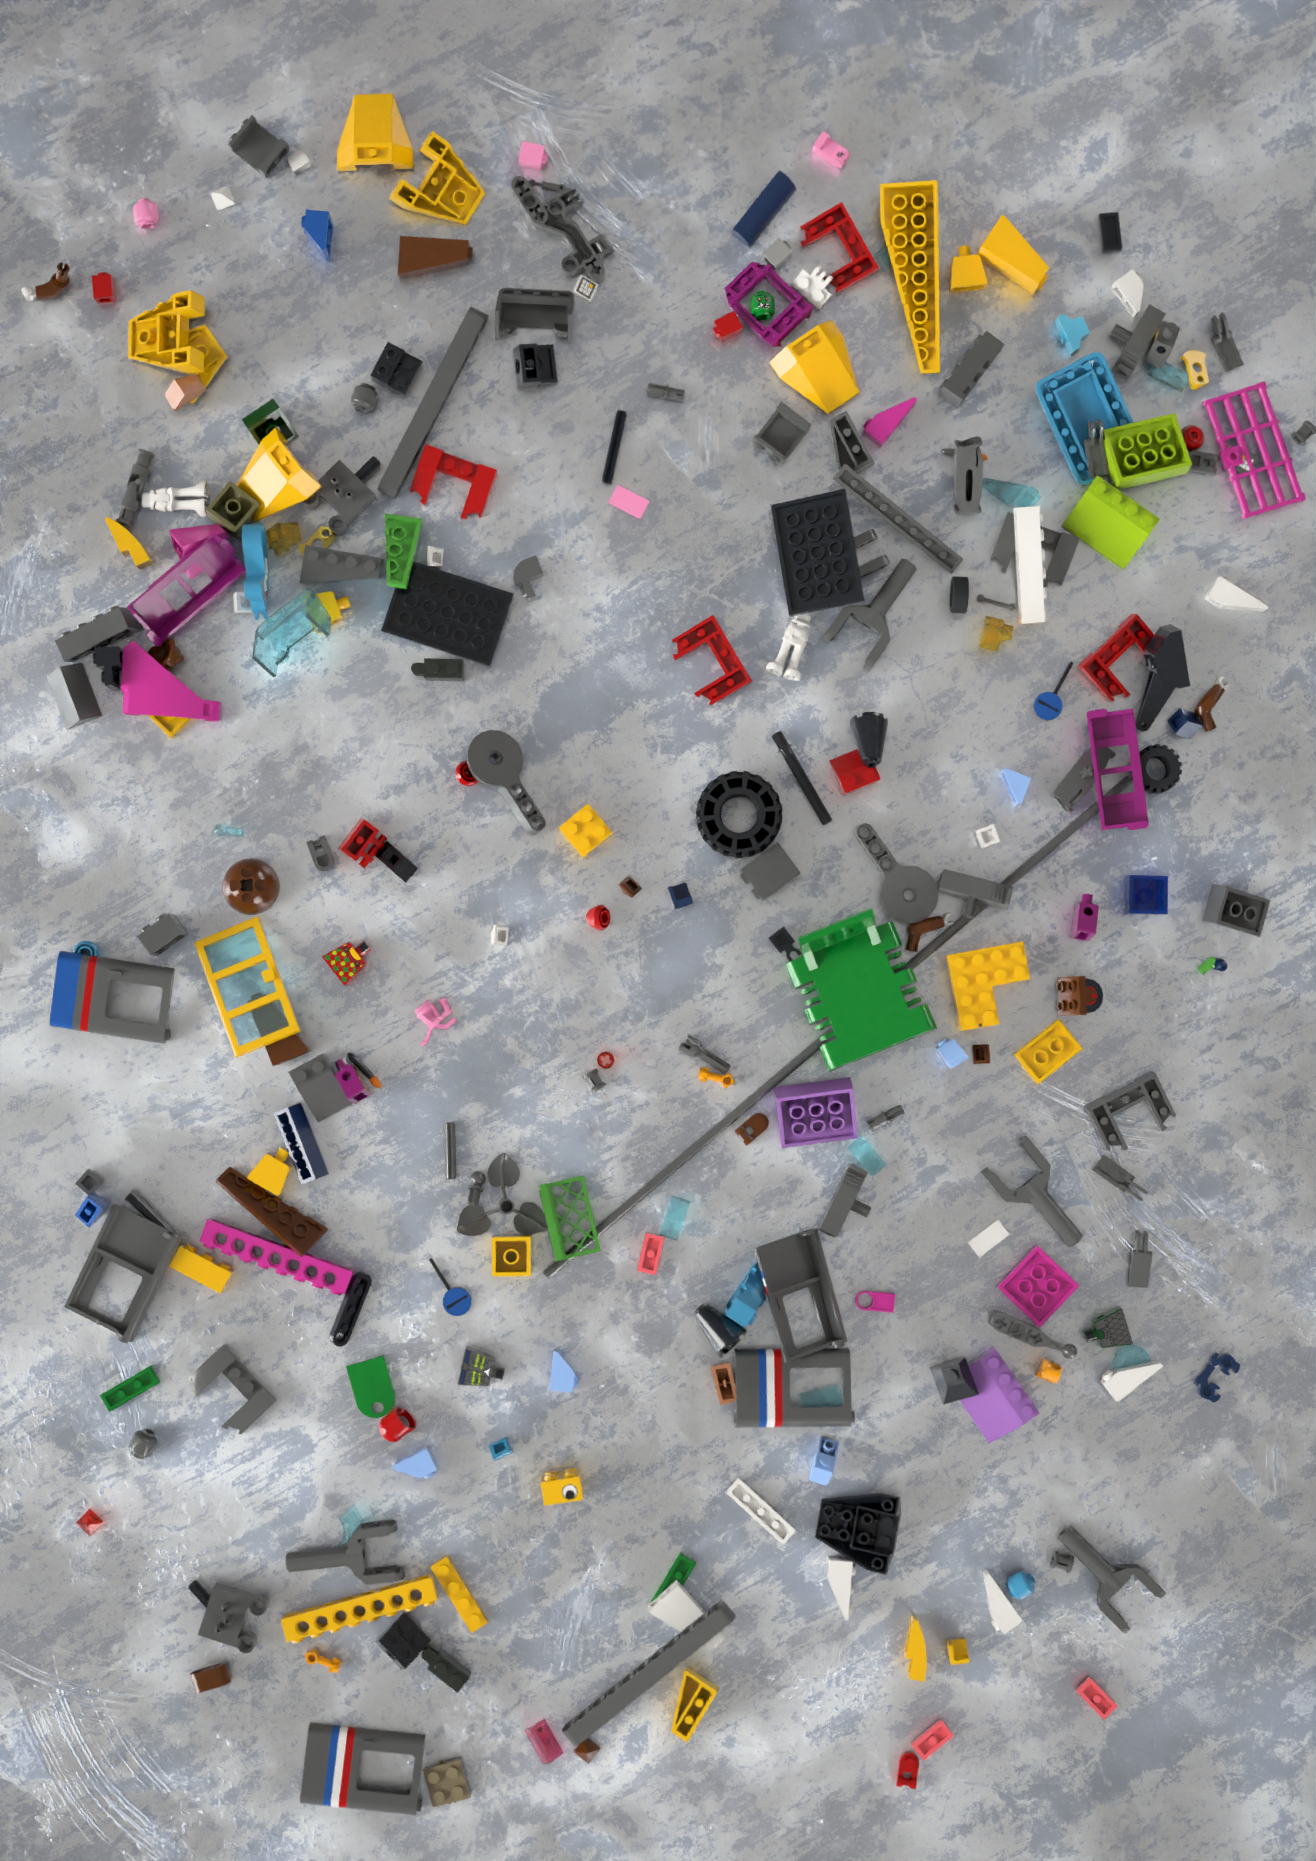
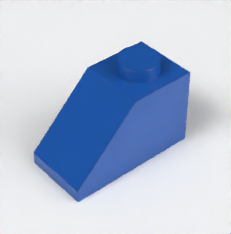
M96 1192L87 1195L75 1216L90 1228L105 1213L109 1204Z

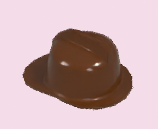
M173 639L163 642L159 647L155 645L147 652L167 670H172L178 663L184 660V656L181 654L180 649L175 646Z

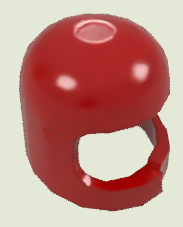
M400 1407L393 1409L379 1423L381 1435L392 1443L398 1442L404 1435L416 1429V1421L407 1410ZM399 1416H404L408 1420L409 1427L401 1422Z

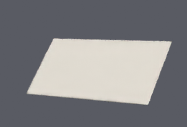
M996 1220L970 1240L968 1244L980 1258L1010 1234L1001 1222Z

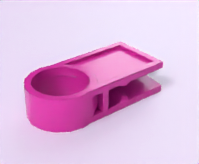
M863 1290L858 1292L855 1302L861 1310L894 1313L895 1294ZM863 1293H867L872 1297L871 1305L865 1308L861 1307L858 1303V1298Z

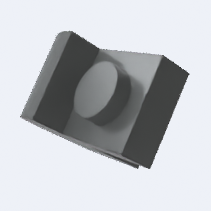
M536 555L521 561L513 573L515 587L523 585V587H520L524 598L528 597L529 602L536 600V595L530 581L544 576Z

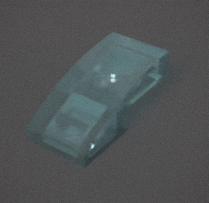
M672 1195L659 1235L678 1240L690 1201Z

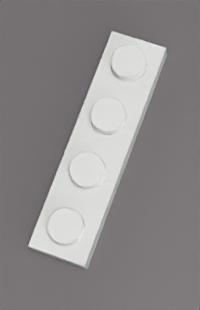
M739 1477L726 1490V1493L782 1545L796 1532V1529Z

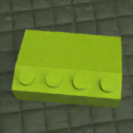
M1175 413L1103 430L1109 475L1113 487L1118 490L1188 473L1192 466Z
M1097 475L1061 527L1075 537L1080 538L1082 542L1124 570L1160 518Z

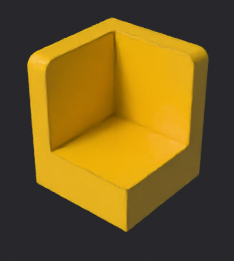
M965 1637L946 1640L948 1660L951 1665L970 1663Z

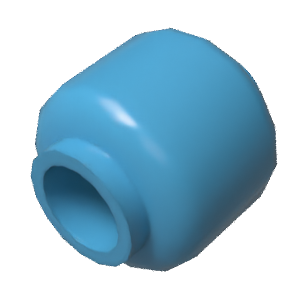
M1020 1570L1010 1575L1005 1585L1012 1598L1015 1597L1021 1600L1034 1592L1036 1581L1031 1573L1027 1574L1025 1571Z

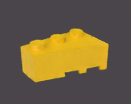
M688 1666L684 1670L671 1732L685 1742H688L720 1689V1687Z

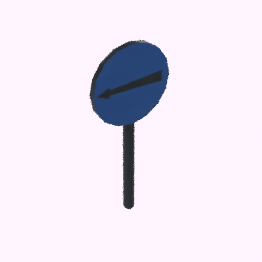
M1072 661L1066 668L1054 692H1044L1035 699L1034 711L1041 719L1053 720L1061 713L1063 708L1062 701L1057 693L1073 665Z
M430 1258V1263L448 1290L443 1297L444 1309L453 1316L464 1315L471 1306L470 1294L463 1288L454 1287L451 1289L434 1260Z

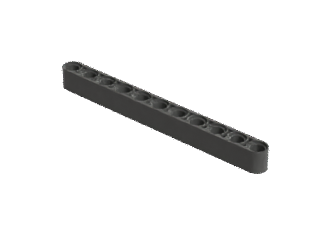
M470 307L379 483L378 491L394 499L400 493L478 341L489 315L473 307Z
M723 1600L717 1602L571 1719L563 1727L562 1733L574 1746L581 1744L730 1625L736 1618V1614Z

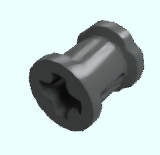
M1305 420L1302 426L1291 434V437L1298 445L1304 446L1306 440L1316 433V427L1311 422Z
M597 1068L582 1077L589 1084L591 1093L606 1085L599 1077Z
M1054 1551L1050 1567L1053 1569L1055 1567L1061 1568L1070 1573L1074 1564V1556H1065L1058 1554V1551Z

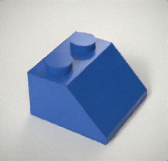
M306 209L305 216H302L301 221L304 234H307L309 241L326 261H330L333 234L331 216L328 211Z

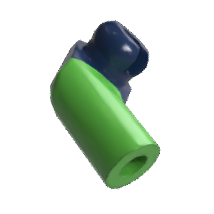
M1210 957L1197 969L1204 975L1210 969L1221 972L1225 971L1228 965L1224 959Z

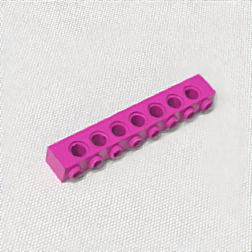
M212 1218L207 1219L199 1242L204 1243L203 1246L214 1250L216 1247L221 1249V1253L225 1255H238L240 1260L248 1263L252 1260L257 1262V1266L261 1268H274L276 1273L287 1276V1274H290L297 1281H310L312 1286L323 1289V1287L329 1288L331 1293L339 1296L342 1293H346L355 1271L308 1253L301 1258L289 1246ZM219 1233L226 1235L227 1240L225 1243L219 1242ZM237 1240H242L245 1243L243 1250L236 1247ZM256 1246L263 1249L262 1256L255 1255L254 1248ZM273 1253L280 1254V1263L272 1260ZM292 1259L299 1262L298 1269L291 1268L290 1261ZM309 1266L317 1268L318 1273L316 1276L309 1274ZM329 1272L336 1276V1280L333 1283L326 1279V1275Z

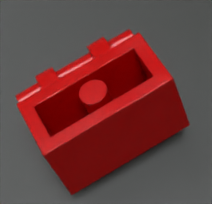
M360 818L337 849L354 861H357L361 856L363 859L359 865L365 869L368 863H372L373 857L378 850L384 847L387 837L381 834L376 839L375 836L379 830L365 819ZM370 843H372L373 846L366 853L364 850L368 847Z

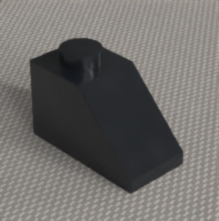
M388 841L375 854L380 861L404 882H407L418 869Z

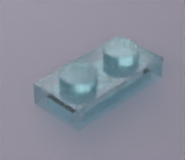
M1165 362L1162 369L1152 365L1148 376L1180 392L1183 391L1189 379L1187 372Z
M861 1135L847 1147L849 1152L872 1177L887 1165Z
M837 1384L800 1393L803 1407H833L842 1404Z

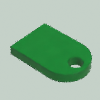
M384 1355L347 1365L346 1368L355 1401L361 1413L370 1418H379L386 1415L394 1405L395 1392ZM376 1402H380L383 1405V1411L380 1413L373 1410V1404Z

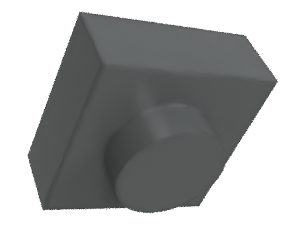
M87 1169L75 1184L89 1195L94 1193L104 1181L92 1170Z

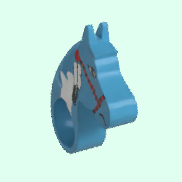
M263 523L243 524L242 546L246 568V579L244 580L245 598L250 602L255 620H259V613L263 614L264 619H268V547L265 527Z

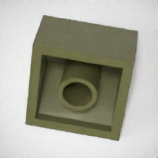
M229 481L206 508V513L210 520L219 524L222 529H226L229 534L238 540L242 536L243 524L252 523L260 503Z

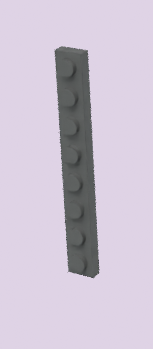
M844 463L833 477L837 483L950 574L964 560L847 464Z

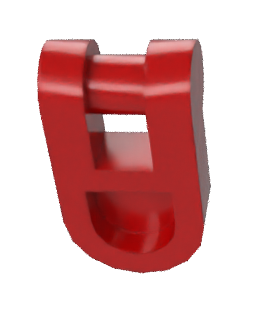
M906 1751L899 1758L896 1776L897 1787L904 1785L909 1786L910 1789H916L919 1759L914 1752ZM904 1772L911 1773L910 1778H905Z

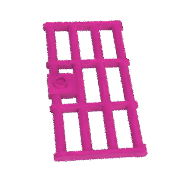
M1265 381L1202 402L1211 421L1216 436V444H1219L1221 450L1219 456L1224 471L1228 470L1229 481L1232 482L1241 507L1243 520L1306 500L1292 465L1293 460L1288 454L1278 425L1280 422L1276 419L1267 394ZM1257 389L1269 422L1261 425L1257 421L1248 392ZM1238 395L1241 396L1252 427L1246 430H1241L1230 399ZM1223 401L1234 431L1233 434L1227 436L1223 435L1213 403ZM1268 427L1272 429L1282 461L1276 463L1271 461L1261 432L1262 429ZM1252 432L1265 465L1257 469L1253 467L1243 436ZM1236 438L1238 445L1228 448L1226 441ZM1242 453H1244L1250 471L1237 475L1234 466L1244 464ZM1282 465L1285 466L1295 495L1294 499L1285 501L1274 469ZM1266 470L1278 504L1269 507L1257 473ZM1248 475H1250L1249 477L1260 506V510L1250 512L1239 479L1248 477Z

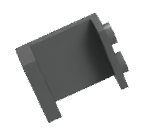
M253 115L243 121L241 129L237 134L234 133L230 137L228 143L233 153L266 179L290 151L287 142L282 138L278 140L257 123Z

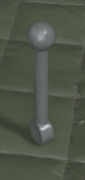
M982 594L977 596V601L980 603L983 601L1006 607L1010 611L1015 610L1016 607L1013 603L1006 604L984 598Z

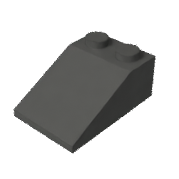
M1212 884L1202 921L1260 937L1270 900L1228 886Z
M325 1053L288 1072L317 1122L352 1105V1102L347 1099L335 1076V1071Z

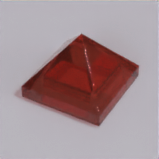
M91 1509L76 1522L89 1536L103 1523Z

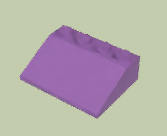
M850 1077L774 1087L782 1148L858 1138L854 1092Z
M993 1346L968 1363L979 1394L960 1401L989 1443L1017 1429L1040 1414Z

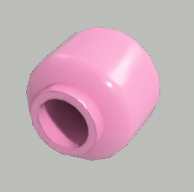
M148 198L139 199V202L134 204L133 214L135 223L143 229L154 228L155 224L159 222L157 204Z

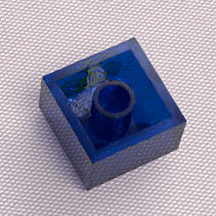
M1125 876V915L1163 916L1168 914V876Z

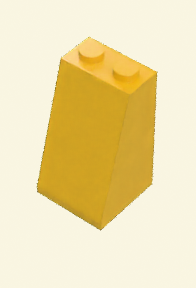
M1001 215L981 245L978 255H980L983 263L1029 293L1034 294L1036 290L1040 291L1049 277L1046 274L1049 267L1004 215Z

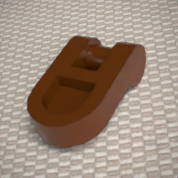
M756 1113L734 1132L737 1136L740 1135L743 1138V1143L747 1146L768 1128L769 1120L766 1115ZM749 1126H750V1127L752 1128V1130L754 1131V1132H753L752 1134H750V1135H749L748 1132L745 1130V1129L748 1128Z

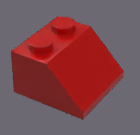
M858 749L829 760L843 796L879 782L881 779L876 767L869 768L862 764Z

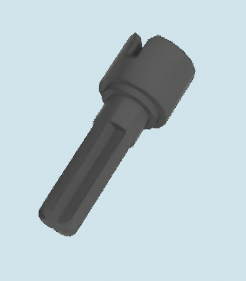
M689 1034L685 1037L686 1043H681L679 1051L690 1058L698 1057L723 1074L729 1071L731 1065L703 1048L701 1041Z

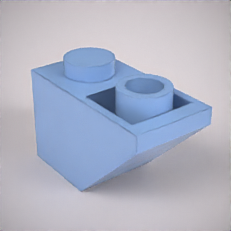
M820 1437L808 1480L827 1486L834 1470L839 1446L838 1441Z

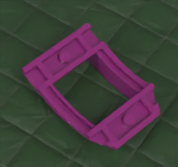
M751 262L725 287L728 305L755 333L772 347H781V342L805 318L810 319L814 308L812 304L807 303L801 295L792 289L773 270L770 264L760 265V263ZM764 278L790 304L767 328L756 320L740 303Z

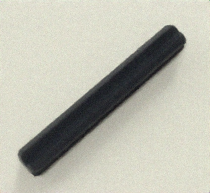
M622 410L616 412L602 476V483L606 485L612 484L627 413Z

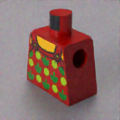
M365 941L356 948L351 942H347L323 955L322 958L343 985L347 986L367 965L363 956L371 949Z

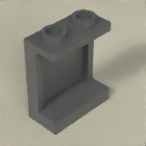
M781 401L770 419L759 433L753 437L754 446L761 452H767L769 458L775 463L780 462L784 464L808 433L812 424Z
M778 842L740 870L742 872L740 875L742 880L746 884L750 883L753 887L751 892L757 900L761 898L762 901L800 874L798 868Z

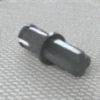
M653 383L648 384L646 391L648 395L662 397L664 400L667 398L683 402L684 397L676 394H685V390Z
M898 1105L886 1112L882 1111V1114L867 1120V1123L873 1132L886 1124L890 1125L889 1122L903 1116L905 1112L902 1106Z

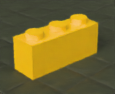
M191 1244L181 1245L169 1267L218 1293L224 1292L234 1273L230 1269L231 1266L222 1261L220 1263L214 1261V1257L204 1252L201 1254L197 1252V1248Z

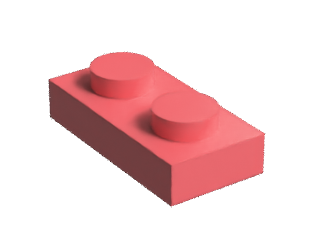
M645 1233L637 1271L656 1275L664 1236Z
M1090 1676L1076 1689L1077 1693L1104 1720L1118 1707Z
M940 1719L915 1739L911 1745L920 1757L925 1760L954 1737V1735L942 1719Z

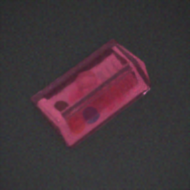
M545 1719L524 1730L543 1764H550L563 1754Z

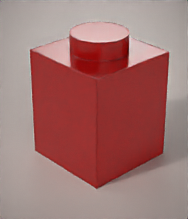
M106 272L93 275V298L97 304L116 302L115 279L112 275Z
M735 311L716 319L713 324L714 328H712L716 339L720 338L722 343L742 333L743 330Z

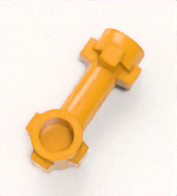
M707 1067L700 1068L698 1079H701V1081L706 1082L709 1079L720 1082L725 1088L734 1085L735 1080H733L731 1074L726 1073L723 1076L709 1072Z
M315 1648L310 1649L305 1654L307 1664L312 1665L317 1662L329 1667L328 1672L337 1673L342 1663L339 1661V1658L334 1657L331 1660L319 1655L318 1649Z

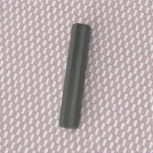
M454 1122L445 1123L446 1179L456 1178Z

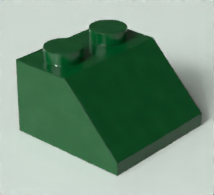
M271 399L241 419L258 445L275 427L278 428L288 443L298 437V434L274 399Z

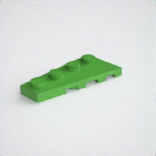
M385 514L387 585L389 587L407 589L423 522L419 518Z

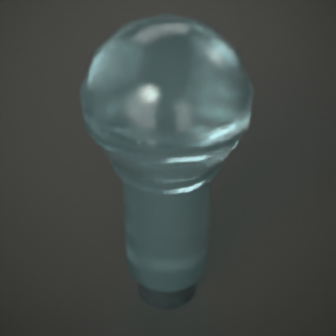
M222 823L216 824L214 827V833L219 837L224 835L243 836L244 830L227 827Z

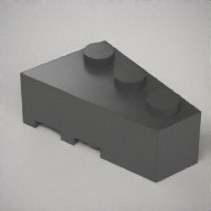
M845 411L832 418L830 425L838 471L844 463L857 473L875 465L848 412Z

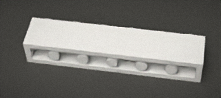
M1039 506L1013 508L1019 624L1045 622V618L1048 617L1047 606L1044 607L1047 590L1046 587H1043V580L1046 579V570L1042 568V560H1045V551L1041 549V541H1044V531L1040 529V522L1043 521V511L1039 509Z

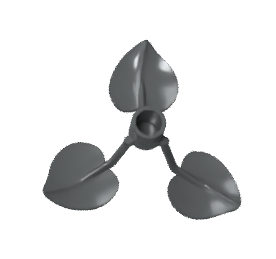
M506 1153L498 1155L490 1164L487 1172L489 1183L494 1187L501 1186L503 1198L499 1200L498 1208L484 1213V1209L480 1205L466 1206L459 1216L457 1232L466 1236L484 1234L491 1226V1221L487 1216L498 1212L503 1214L515 1212L517 1215L513 1219L515 1229L521 1234L532 1235L547 1230L545 1215L536 1204L525 1202L520 1206V1210L515 1209L514 1202L507 1198L505 1186L510 1187L516 1184L519 1180L520 1172L517 1164Z

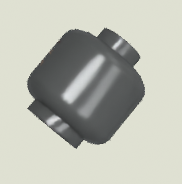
M366 383L355 386L350 400L351 404L355 407L354 410L359 413H365L374 409L378 397L375 387Z
M149 1429L136 1431L129 1443L131 1455L138 1459L150 1457L158 1442L154 1436L155 1433Z

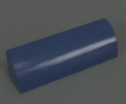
M779 170L733 228L732 235L748 248L753 246L796 191L794 183L787 175Z
M298 1103L273 1113L301 1185L328 1175L329 1173L302 1104Z

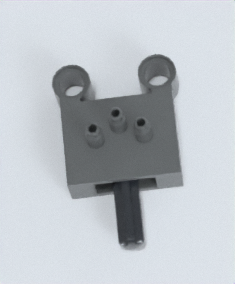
M372 456L354 474L344 463L338 460L318 480L322 487L313 494L316 497L313 503H307L306 500L302 502L308 509L313 510L319 507L321 503L320 498L322 497L340 515L330 518L328 522L330 530L336 536L344 535L347 532L348 526L376 499L375 494L363 482L380 466V461ZM342 522L343 526L341 529L335 530L333 529L334 524Z

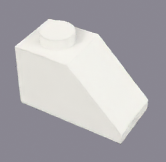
M1132 269L1115 281L1111 289L1132 317L1137 316L1141 309L1144 283L1142 276Z

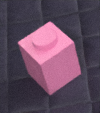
M522 141L518 159L519 166L542 171L543 164L546 165L548 153H545V146Z

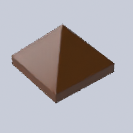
M629 875L619 883L623 894L631 898L642 889Z
M989 1044L973 1045L974 1064L990 1063Z
M587 1738L573 1752L589 1764L601 1748Z

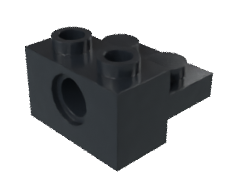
M387 342L370 376L373 382L406 396L423 361Z
M519 344L513 349L517 387H536L537 385L558 383L553 344Z
M119 646L95 647L96 653H93V663L102 670V683H105V686L113 691L121 690L120 671H122L123 649Z
M403 1612L376 1639L375 1643L403 1670L415 1660L431 1639Z

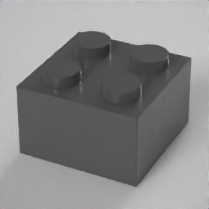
M164 913L155 919L157 921L155 924L143 927L140 930L141 934L137 937L150 955L159 956L189 933L176 915H166Z

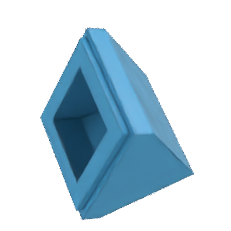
M506 1437L489 1445L494 1461L513 1453Z

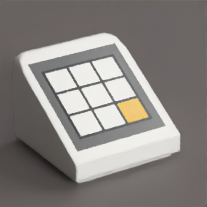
M580 274L573 293L575 296L591 302L598 284Z

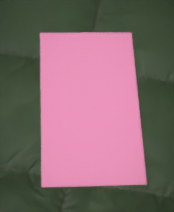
M617 485L608 503L641 519L649 500Z

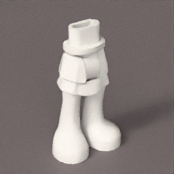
M202 481L192 487H163L155 491L143 492L142 506L143 508L157 509L163 512L195 510L201 517H207L206 508L209 506L206 498H209L210 495L209 484L207 481ZM177 497H199L201 499L178 501Z
M801 614L791 620V624L785 630V635L782 637L783 642L775 661L767 664L766 670L781 676L790 647L793 646L794 650L783 677L800 681L801 673L798 671V663L803 649L806 647V641L809 640L810 616Z

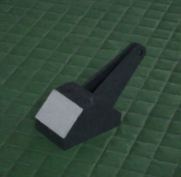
M1171 624L1159 627L1144 649L1143 663L1150 671L1135 721L1136 728L1142 732L1150 728L1176 687L1180 689L1190 686L1182 630Z

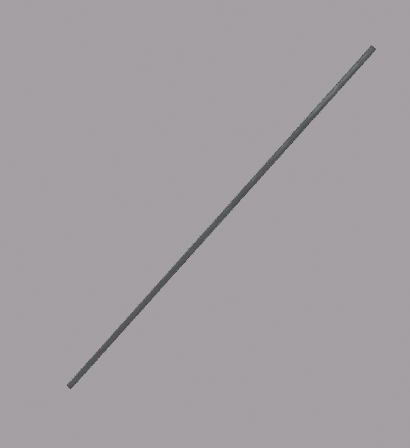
M1126 776L1104 796L1121 794L1133 783L1132 780ZM1098 801L1000 884L1012 886L1099 812ZM978 903L974 918L989 905ZM962 915L953 925L949 926L906 963V967L895 973L908 968L914 970L973 918H967ZM832 1027L822 1035L833 1032ZM820 1037L597 1225V1236H601L774 1089V1087L814 1055L821 1045L828 1043L831 1039L822 1042ZM587 1236L581 1246L586 1248L594 1240ZM574 1245L566 1252V1255L573 1254L578 1246ZM574 1258L554 1262L543 1273L550 1279Z

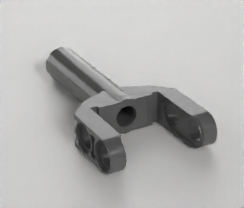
M901 559L871 603L863 606L844 607L826 631L822 640L827 644L834 640L851 615L854 616L853 619L875 634L882 635L867 656L862 667L869 672L890 642L885 615L916 572V566L906 559Z
M1025 1135L1020 1139L1022 1147L1042 1172H1037L1015 1190L1014 1195L988 1167L982 1170L981 1173L1006 1202L1033 1204L1067 1247H1073L1082 1239L1083 1234L1047 1192L1051 1165Z
M382 1520L360 1523L344 1546L288 1552L286 1555V1568L288 1572L347 1566L366 1585L403 1580L405 1578L404 1568L397 1565L366 1569L367 1559L363 1540L365 1538L389 1536L398 1530L397 1521Z
M1072 1525L1065 1527L1060 1532L1058 1539L1098 1579L1097 1606L1124 1634L1130 1630V1627L1125 1622V1619L1106 1600H1110L1131 1579L1130 1576L1132 1574L1154 1596L1162 1599L1166 1595V1592L1138 1564L1112 1566Z

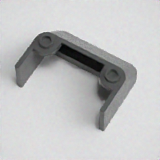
M500 289L495 308V340H499L500 332L511 334L512 331L516 330L517 326L554 328V332L558 336H568V343L571 344L575 294L570 291Z

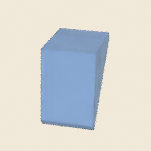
M1005 768L1000 773L1015 806H1018L1024 799L1031 777Z

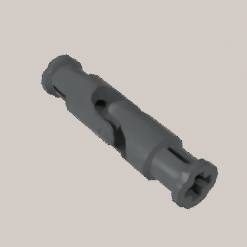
M138 449L139 455L136 464H133L127 490L120 505L122 507L120 515L116 519V522L128 527L133 525L131 522L134 513L138 510L141 494L150 472L149 465L151 459L155 456L154 453L143 449ZM137 478H140V485L134 482Z

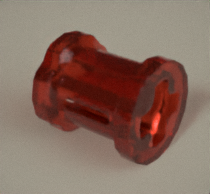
M602 1052L598 1055L597 1063L601 1068L608 1069L614 1064V1057L610 1052ZM609 1055L611 1063L602 1065L603 1061L600 1058Z

